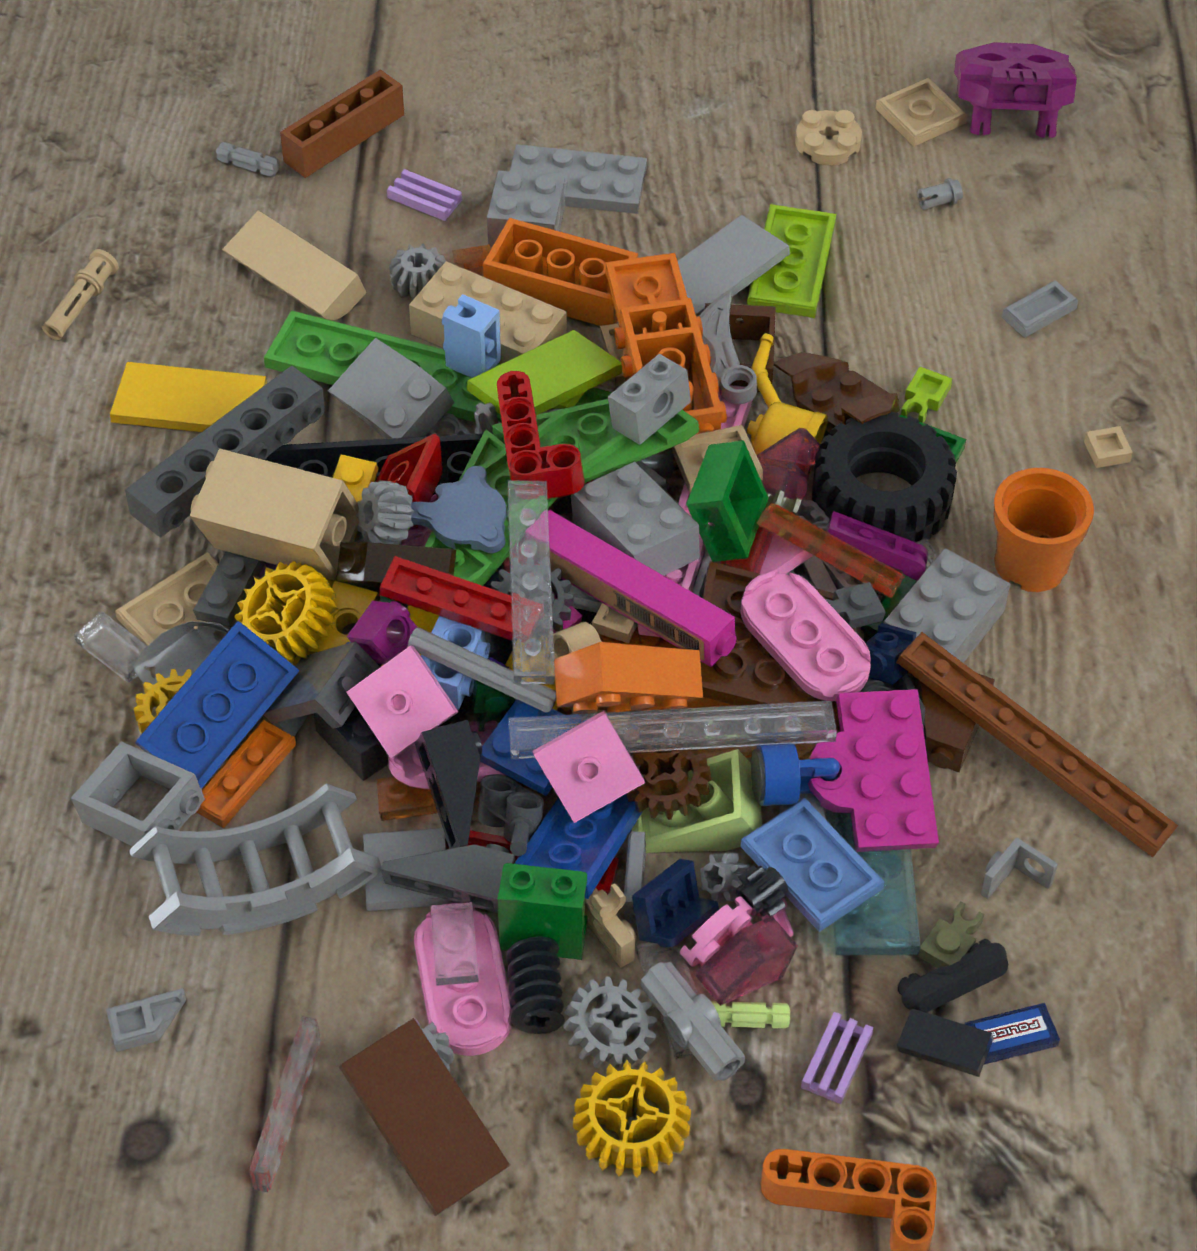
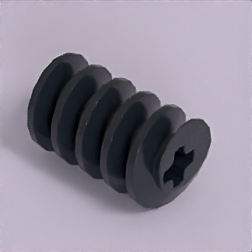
M539 936L522 939L513 944L508 949L506 955L509 965L507 970L509 977L508 990L510 992L509 1004L512 1009L510 1019L517 1029L527 1033H551L558 1030L565 1021L563 1014H560L563 1011L564 1003L559 999L563 993L561 985L558 984L561 980V973L558 970L560 959L556 955L559 951L557 941L549 937Z

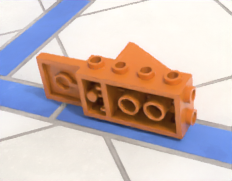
M669 253L606 262L605 272L619 322V327L614 328L616 348L623 349L624 356H621V365L625 382L658 354H661L687 369L691 402L682 410L698 421L699 432L697 434L721 429V423H726L727 421L725 404L723 401H719L718 379L716 373L711 372L710 350L708 344L703 343L701 318L696 316L692 300L687 297L676 254Z

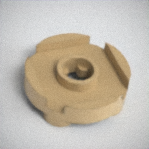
M808 110L804 112L802 120L796 129L795 144L798 151L802 155L803 151L811 155V161L821 165H839L847 162L849 156L854 152L856 155L861 147L862 131L859 124L854 120V114L848 110H840L838 112ZM826 136H832L833 139H826Z

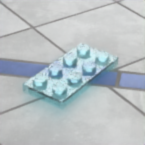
M826 809V820L855 850L851 813H836ZM911 849L857 852L883 879L884 887L883 890L833 923L835 955H919L920 936Z

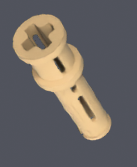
M95 249L90 254V261L86 267L77 271L74 276L75 284L60 302L48 321L42 326L44 333L48 337L60 340L90 298L101 294L105 281L109 276L116 274L119 269L118 262L108 252ZM72 302H75L74 306L65 316L64 313L66 312V310L69 308Z

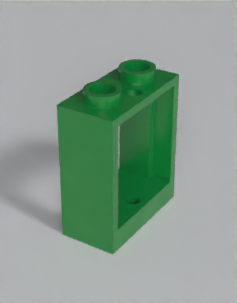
M744 440L708 446L686 503L692 518L699 524V534L712 562L748 558L769 499Z

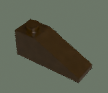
M341 542L336 581L365 588H380L394 556L454 576L457 550L372 542Z

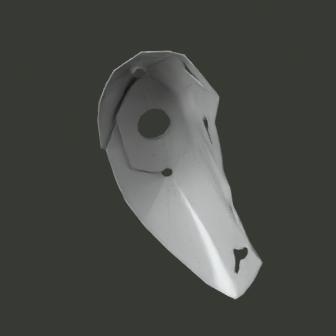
M190 621L175 626L159 635L141 651L133 664L134 671L143 683L149 682L153 685L157 683V680L152 677L150 671L144 668L145 666L155 667V674L160 673L164 678L170 677L171 669H176L178 676H183L187 669L192 670L193 674L221 641L216 636L215 631L227 634L229 629L215 622Z

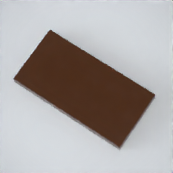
M414 1018L339 1066L435 1216L510 1166Z

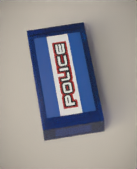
M1045 1003L965 1022V1025L991 1032L994 1039L984 1065L1057 1047L1060 1041Z

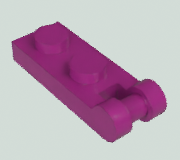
M833 511L827 525L824 541L831 543L832 546L841 551H852L863 555L875 564H886L902 570L904 575L916 581L925 573L928 550L923 545Z

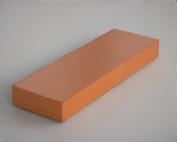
M263 719L203 787L202 793L205 800L201 803L196 813L225 828L296 746L295 737Z

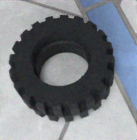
M890 412L887 415L876 417L863 424L851 417L846 420V425L840 423L830 430V435L828 434L823 438L819 445V451L816 453L812 486V501L817 503L818 507L825 512L829 519L833 511L918 544L931 539V534L934 535L944 526V521L948 519L951 511L957 470L955 469L956 460L954 454L949 450L950 446L942 436L936 437L937 432L928 424L922 426L917 418L909 415L907 418L898 416L899 413ZM874 472L889 473L904 479L911 486L897 491H882L868 487L856 478Z

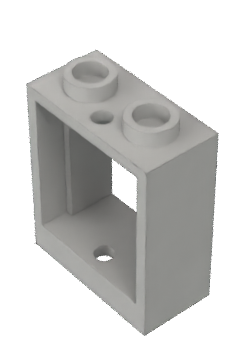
M121 741L76 791L71 800L82 823L134 846L155 826L179 830L189 817L198 811L205 798L194 773ZM140 776L171 789L144 821L113 808Z

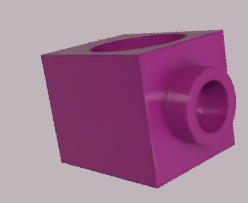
M372 601L347 635V638L351 642L356 641L376 663L386 664L408 647L409 637L414 629L418 627L410 619L408 609L395 601L390 603Z

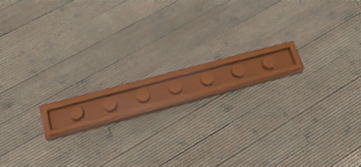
M923 632L899 656L897 664L1151 857L1156 855L1178 827L1175 822Z

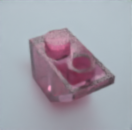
M798 428L757 455L763 469L762 483L766 492L770 495L775 496L776 492L781 490L785 492L784 497L789 499H802L805 496L807 480L812 465L815 464L816 453L819 451L820 445L807 429Z

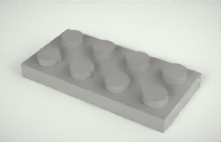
M516 144L510 172L565 177V206L638 214L647 169V158Z

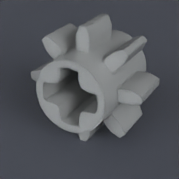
M738 853L710 854V863L706 864L704 868H700L701 890L713 893L712 900L726 902L735 901V898H737L736 891L742 885L738 876L750 868L749 865L738 862Z

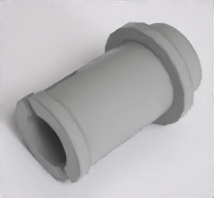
M947 178L942 184L918 189L917 197L925 198L931 196L930 199L919 201L922 210H927L928 208L949 202L951 205H954L958 200L962 199L963 192L958 180Z

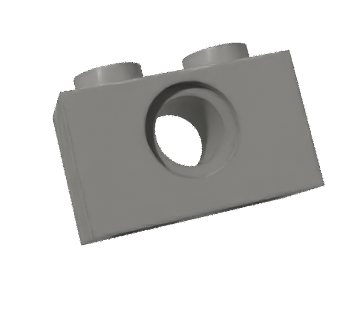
M658 354L608 396L612 428L641 445L691 402L687 369Z

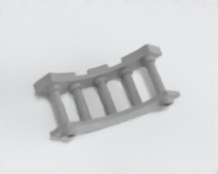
M326 783L314 794L295 806L269 818L244 826L200 832L179 831L155 826L129 850L131 857L155 862L166 897L164 903L149 915L152 929L188 936H199L201 933L200 929L220 928L222 935L250 932L311 914L318 910L316 903L336 893L341 899L357 890L381 872V863L378 857L353 849L340 813L357 800L355 794ZM327 823L338 857L314 871L302 835ZM287 843L299 879L270 889L258 851ZM242 856L254 893L224 897L213 862ZM173 863H196L206 897L182 893Z

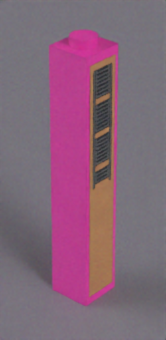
M549 510L525 532L527 557L532 558L534 563L540 566L544 560L548 561L549 572L560 568L562 570L561 579L569 580L576 588L679 649L700 650V661L712 667L721 656H727L734 648L737 640L734 616L553 511Z

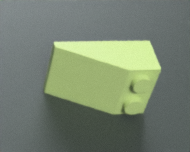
M739 749L707 758V765L710 766L711 781L708 782L710 792L708 795H700V807L693 806L692 804L687 806L688 815L684 816L679 810L673 811L672 820H667L665 812H659L655 819L650 817L649 808L642 812L632 831L645 832L646 853L728 851L741 847V839L762 826L761 805L759 802H756L753 794L751 763ZM690 770L688 772L689 781H691L693 777V772Z

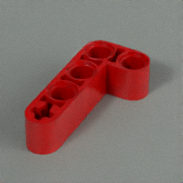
M521 371L504 373L497 380V392L509 474L515 497L522 501H537L577 493L583 488L585 483L579 449L571 444L541 447L530 379L527 374Z

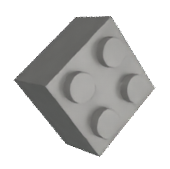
M498 170L487 215L488 247H493L509 218L560 231L565 209V177Z

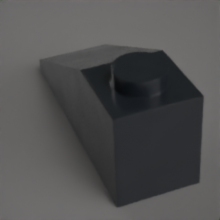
M468 720L421 732L415 743L450 849L468 845L480 755L482 754L480 737L476 731H471Z

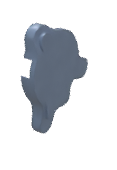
M471 466L468 468L460 481L438 485L435 489L438 500L435 502L411 503V509L415 511L411 516L413 525L428 527L433 531L436 538L448 547L456 549L454 543L471 544L472 550L496 553L505 546L504 522L508 516L505 500L497 490L487 484V473L482 466Z

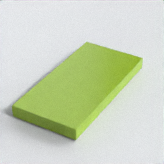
M770 204L764 229L788 244L790 255L751 283L747 305L776 307L775 312L810 318L816 317L837 214Z
M572 330L469 379L467 391L483 403L487 404L490 402L493 404L496 412L501 415L497 380L501 375L509 371L524 372L530 379L535 412L538 415L622 374L621 361L577 331Z

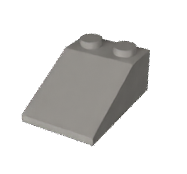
M377 338L366 347L328 390L331 395L385 439L425 437L455 403L446 387L421 367Z

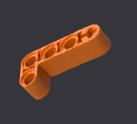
M776 1149L765 1157L760 1185L764 1197L771 1203L891 1219L889 1241L891 1251H929L935 1227L937 1183L936 1178L927 1168L912 1164L790 1149ZM777 1175H785V1179H779ZM801 1176L806 1177L805 1183L800 1182ZM827 1178L831 1179L836 1185L825 1187L817 1183L816 1180ZM870 1183L878 1187L879 1191L868 1192L861 1188L860 1185ZM916 1189L923 1193L924 1196L914 1198L909 1196L905 1190ZM913 1230L919 1233L922 1238L912 1240L904 1236L902 1232Z

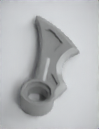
M727 291L714 300L699 315L703 327L702 339L704 344H708L711 357V372H715L717 375L718 387L722 391V396L730 403L745 404L755 398L757 394L756 374L751 368L739 363L731 338L729 324L732 291ZM736 380H743L748 383V386L743 389H733L729 385Z

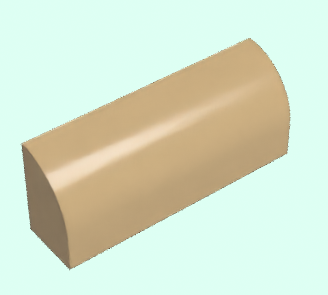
M259 210L222 249L227 255L327 320L333 321L345 316L366 294L358 274Z

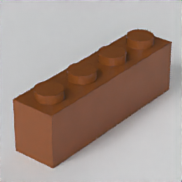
M380 69L280 132L283 161L304 178L310 176L404 116L403 86Z

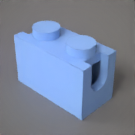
M462 294L458 299L457 307L448 306L442 316V325H444L443 349L445 350L446 367L473 378L496 367L501 361L500 310Z

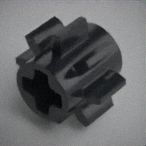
M753 865L738 876L742 885L736 891V896H741L752 907L753 910L750 915L756 916L760 913L762 917L767 914L771 918L786 906L782 898L788 892V887L784 878L773 867H768L764 870L763 866L756 868Z

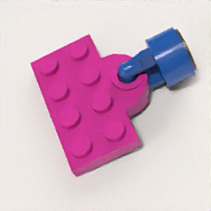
M918 689L839 693L836 702L840 732L830 734L817 743L809 759L799 760L794 743L757 745L756 749L753 750L751 758L752 788L755 800L761 806L797 804L800 794L813 793L821 803V807L836 813H851L856 852L936 848L939 844Z

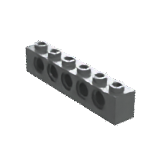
M291 365L126 488L125 493L130 514L160 538L171 529L179 527L190 516L192 501L200 493L206 479L207 467L211 461H214L219 448L266 460L276 449L283 444L289 443L297 433L309 424L315 423L325 413L322 387Z

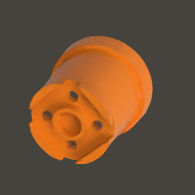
M1028 468L1011 474L999 485L994 498L993 517L997 528L994 564L1003 580L1009 583L1011 580L1020 584V589L1028 592L1047 591L1061 583L1062 578L1068 572L1076 547L1087 535L1094 516L1092 498L1087 489L1078 480L1054 469Z

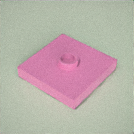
M409 646L346 692L390 758L397 757L415 744L421 732L437 728L458 713V710L414 646Z
M605 711L600 712L533 750V755L574 823L645 783L642 774Z

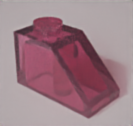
M771 916L741 929L697 970L695 976L717 1003L722 1006L783 978L798 945L775 918Z

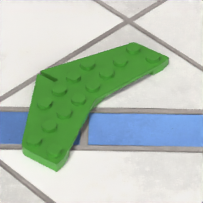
M608 399L536 415L541 447L571 444L579 449L585 483L609 474L630 463L640 461L686 442L699 432L698 421L684 410H681L639 445L612 428ZM502 423L492 425L493 434L485 429L459 481L471 466H482L485 468L487 484L497 490L505 500L508 513L504 522L505 546L496 553L472 550L471 544L454 543L456 549H453L438 540L433 531L425 544V547L457 550L454 576L482 586L525 537V532L542 517L558 498L522 501L515 497L509 474Z

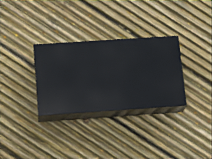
M911 1008L897 1043V1048L899 1052L979 1077L994 1038L991 1032Z

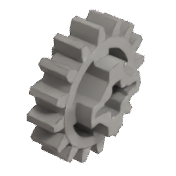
M605 977L599 985L594 979L590 980L584 989L579 988L571 998L573 1001L569 1003L564 1011L570 1018L565 1022L563 1028L567 1031H574V1035L568 1044L570 1046L580 1045L583 1048L579 1055L581 1060L588 1055L593 1056L594 1067L597 1069L604 1061L608 1062V1066L611 1064L616 1069L621 1063L624 1064L626 1060L632 1066L638 1060L637 1058L642 1059L650 1050L648 1046L657 1035L650 1030L657 1023V1018L647 1016L646 1014L652 1003L650 1001L641 1003L638 997L642 990L637 988L630 993L626 990L627 981L622 979L617 987L613 986L610 977ZM597 1001V1006L590 1013H586L588 1005ZM631 1034H635L632 1043L624 1046L625 1040Z

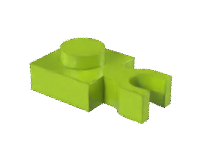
M919 367L906 389L904 399L907 401L901 409V415L907 417L910 412H916L919 414V422L924 423L928 408L934 411L939 410L951 389L953 378Z

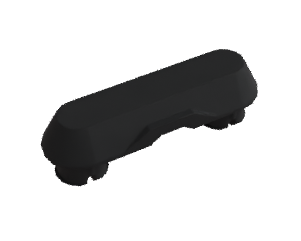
M983 939L979 941V944L974 943L968 954L962 956L960 961L950 966L939 967L923 976L912 973L908 975L909 978H902L898 984V992L902 995L904 1006L909 1010L913 1008L928 1012L1001 977L1006 973L1009 965L1006 950L1000 943H991L988 939Z

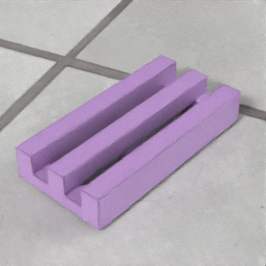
M404 169L401 173V178L397 177L395 179L394 187L390 185L387 189V198L446 221L461 203L462 192Z
M834 1012L805 1073L801 1088L841 1104L871 1039L874 1027L865 1025L864 1028L857 1025L858 1021L851 1018L849 1021L841 1019V1014ZM837 1030L842 1031L843 1034L820 1084L814 1082ZM851 1037H857L859 1040L836 1091L830 1089L831 1081Z

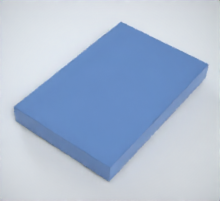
M806 798L741 839V848L759 867L763 866L764 870L768 867H773L781 874L788 887V892L785 893V896L818 932L883 890V879Z

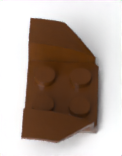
M800 352L774 362L776 368L791 377L793 398L797 407L828 415L826 430L829 433L830 430L840 423L846 425V420L851 417L863 424L876 417L887 415L890 412L897 413L900 411L897 393H888L856 371H849V365L846 361Z

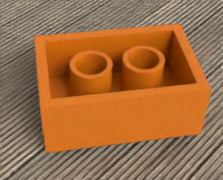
M598 642L554 659L557 707L573 708L574 714H592L598 712V710H607V716L619 717L630 715L631 712H640V718L654 719L663 717L664 711L685 710L688 708L687 703L703 698L700 650Z

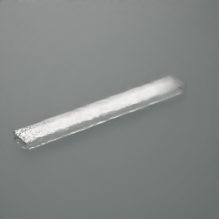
M832 701L606 713L629 753L744 747L763 744L836 742L837 736ZM599 713L508 718L511 759L535 758L533 750Z

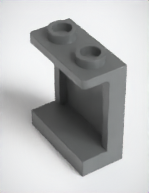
M356 641L309 654L306 658L302 657L295 667L300 671L263 715L274 726L292 736L296 735L309 714L318 713L332 728L342 727L355 708V704L346 692L379 669L380 666Z

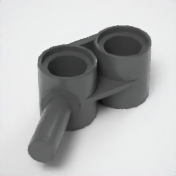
M501 774L487 775L481 780L478 820L487 826L504 827L503 835L507 841L511 842L510 851L516 856L524 855L528 842L541 824L543 799L519 785L509 776Z

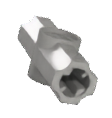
M660 962L649 969L648 973L641 979V988L664 1016V1023L673 1040L681 1048L688 1047L714 1082L717 1080L724 1081L733 1076L740 1066L745 1063V1055L721 1026L719 1015L711 1001L704 994L696 995L671 962Z

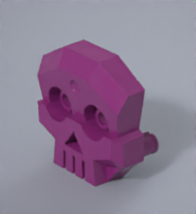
M993 42L966 49L956 54L954 74L958 79V97L969 101L973 105L971 133L979 135L982 122V134H990L992 110L1011 109L1039 111L1035 134L1045 138L1047 131L1049 132L1048 138L1056 136L1058 111L1062 109V106L1074 103L1077 77L1074 67L1069 62V55L1035 44Z

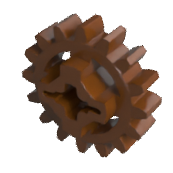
M662 736L660 745L655 746L650 740L645 741L647 750L643 752L635 748L632 751L634 762L640 773L646 775L643 786L641 785L626 794L628 802L635 801L636 811L640 813L649 808L651 818L655 819L659 812H665L667 820H672L673 811L679 810L681 814L686 816L688 815L687 806L689 804L696 807L701 806L700 795H708L710 792L708 782L711 781L710 766L707 765L705 753L698 754L695 743L685 748L681 737H678L674 744H668L666 736ZM690 770L693 772V777L691 781L688 780V772Z

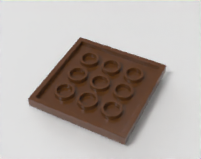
M710 561L706 571L702 598L735 617V636L737 640L732 651L727 656H721L712 667L700 661L703 697L839 731L837 702L821 700L806 693L746 628L741 617V602L746 586L760 574ZM815 588L824 599L832 600L834 593Z

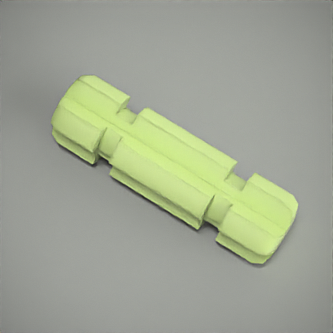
M711 1001L719 1015L722 1027H725V1023H731V1027L765 1028V1024H771V1028H787L790 1024V1007L787 1003H772V1007H766V1002L732 1001V1006H727L726 1001Z

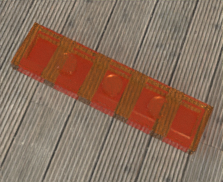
M771 503L762 512L757 522L758 525L863 583L870 582L875 590L890 598L894 596L905 578L904 574L775 503Z

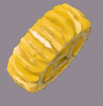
M292 561L289 565L279 562L276 570L266 567L265 576L262 578L254 577V586L251 589H244L247 597L245 600L237 602L242 611L234 617L293 664L296 655L306 658L307 649L310 647L319 649L317 641L321 636L329 637L326 627L336 623L331 613L338 609L335 601H333L336 594L330 587L328 580L307 564L302 565Z
M626 1060L623 1064V1070L617 1071L614 1066L609 1064L606 1068V1077L595 1072L591 1080L592 1085L583 1084L580 1090L581 1098H578L574 1103L576 1115L573 1117V1128L575 1131H578L577 1143L579 1146H587L586 1156L588 1160L600 1157L599 1167H601L602 1171L611 1164L616 1165L615 1173L619 1177L624 1173L625 1168H632L633 1175L638 1178L641 1175V1167L646 1166L649 1171L655 1174L658 1171V1161L670 1166V1163L673 1161V1152L681 1154V1151L684 1149L683 1139H687L690 1134L688 1121L691 1119V1109L689 1106H686L687 1096L685 1091H677L678 1083L675 1077L664 1080V1071L661 1067L655 1072L649 1073L648 1065L645 1061L639 1066V1070L631 1069V1064ZM644 1097L656 1103L664 1113H660L659 1108L648 1105ZM637 1107L636 1120L631 1121L630 1129L627 1130L628 1117L633 1116L634 1108ZM599 1124H604L606 1129L616 1132L620 1140L609 1136ZM645 1138H646V1139H649V1140H646V1141H643V1142H638L639 1140H642V1139H645Z

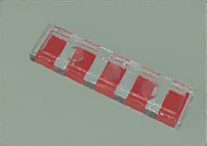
M301 1017L249 1168L254 1190L268 1193L273 1185L321 1042L319 1025L315 1018Z

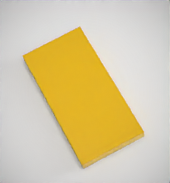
M127 362L111 408V423L203 432L265 386L267 379L266 376Z

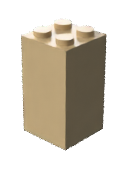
M219 448L214 461H211L207 467L205 482L200 493L192 501L190 513L191 519L212 546L216 549L278 565L279 562L289 565L292 561L302 565L307 564L312 566L318 573H321L326 579L336 580L340 543L353 542L359 524V518L356 517L359 512V506L344 481Z

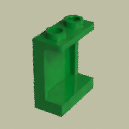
M505 863L503 865L497 898L501 951H508L513 944L522 939L543 936L557 941L559 951L556 955L558 957L582 960L588 925V916H584L587 873Z

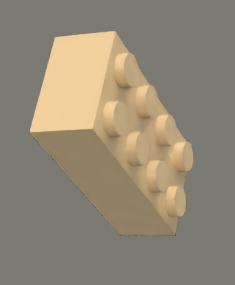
M447 261L409 304L411 334L442 348L444 343L442 316L448 306L457 307L458 299L462 294L500 310V364L567 333V311Z

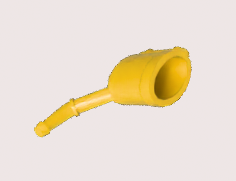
M765 333L760 339L761 343L751 369L756 374L757 387L768 409L765 415L759 414L756 421H750L747 434L751 435V444L761 466L780 471L776 477L763 474L762 483L765 490L776 494L779 490L787 492L793 476L801 480H806L816 460V453L819 451V445L826 432L828 415L805 410L780 401L765 369L770 348L773 346V336Z

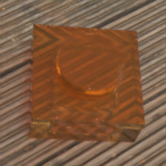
M490 244L452 250L454 264L463 263L464 269L482 267L483 259H486L491 250Z

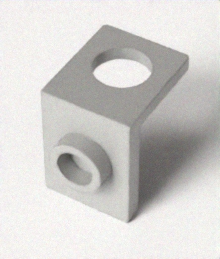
M1016 837L1004 853L997 851L988 862L981 895L988 899L1014 868L1049 889L1053 884L1058 864ZM1027 858L1037 861L1043 867L1045 873L1035 870L1029 864Z

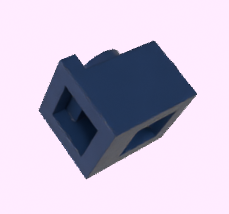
M885 623L879 624L878 633L865 642L871 657V668L868 678L893 685L908 673L907 670L896 662L902 652L915 640L917 632Z

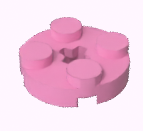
M741 896L735 898V909L732 910L726 904L691 936L697 942L691 951L686 945L682 947L680 955L692 967L699 964L704 970L707 969L722 955L720 947L730 938L734 941L739 940L753 926L750 921L752 919L750 914L753 909Z

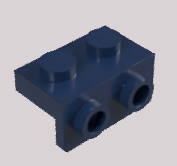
M681 858L632 895L639 940L655 943L664 948L680 944L685 937L699 926H702L706 920L719 910L718 901L699 897L694 861Z

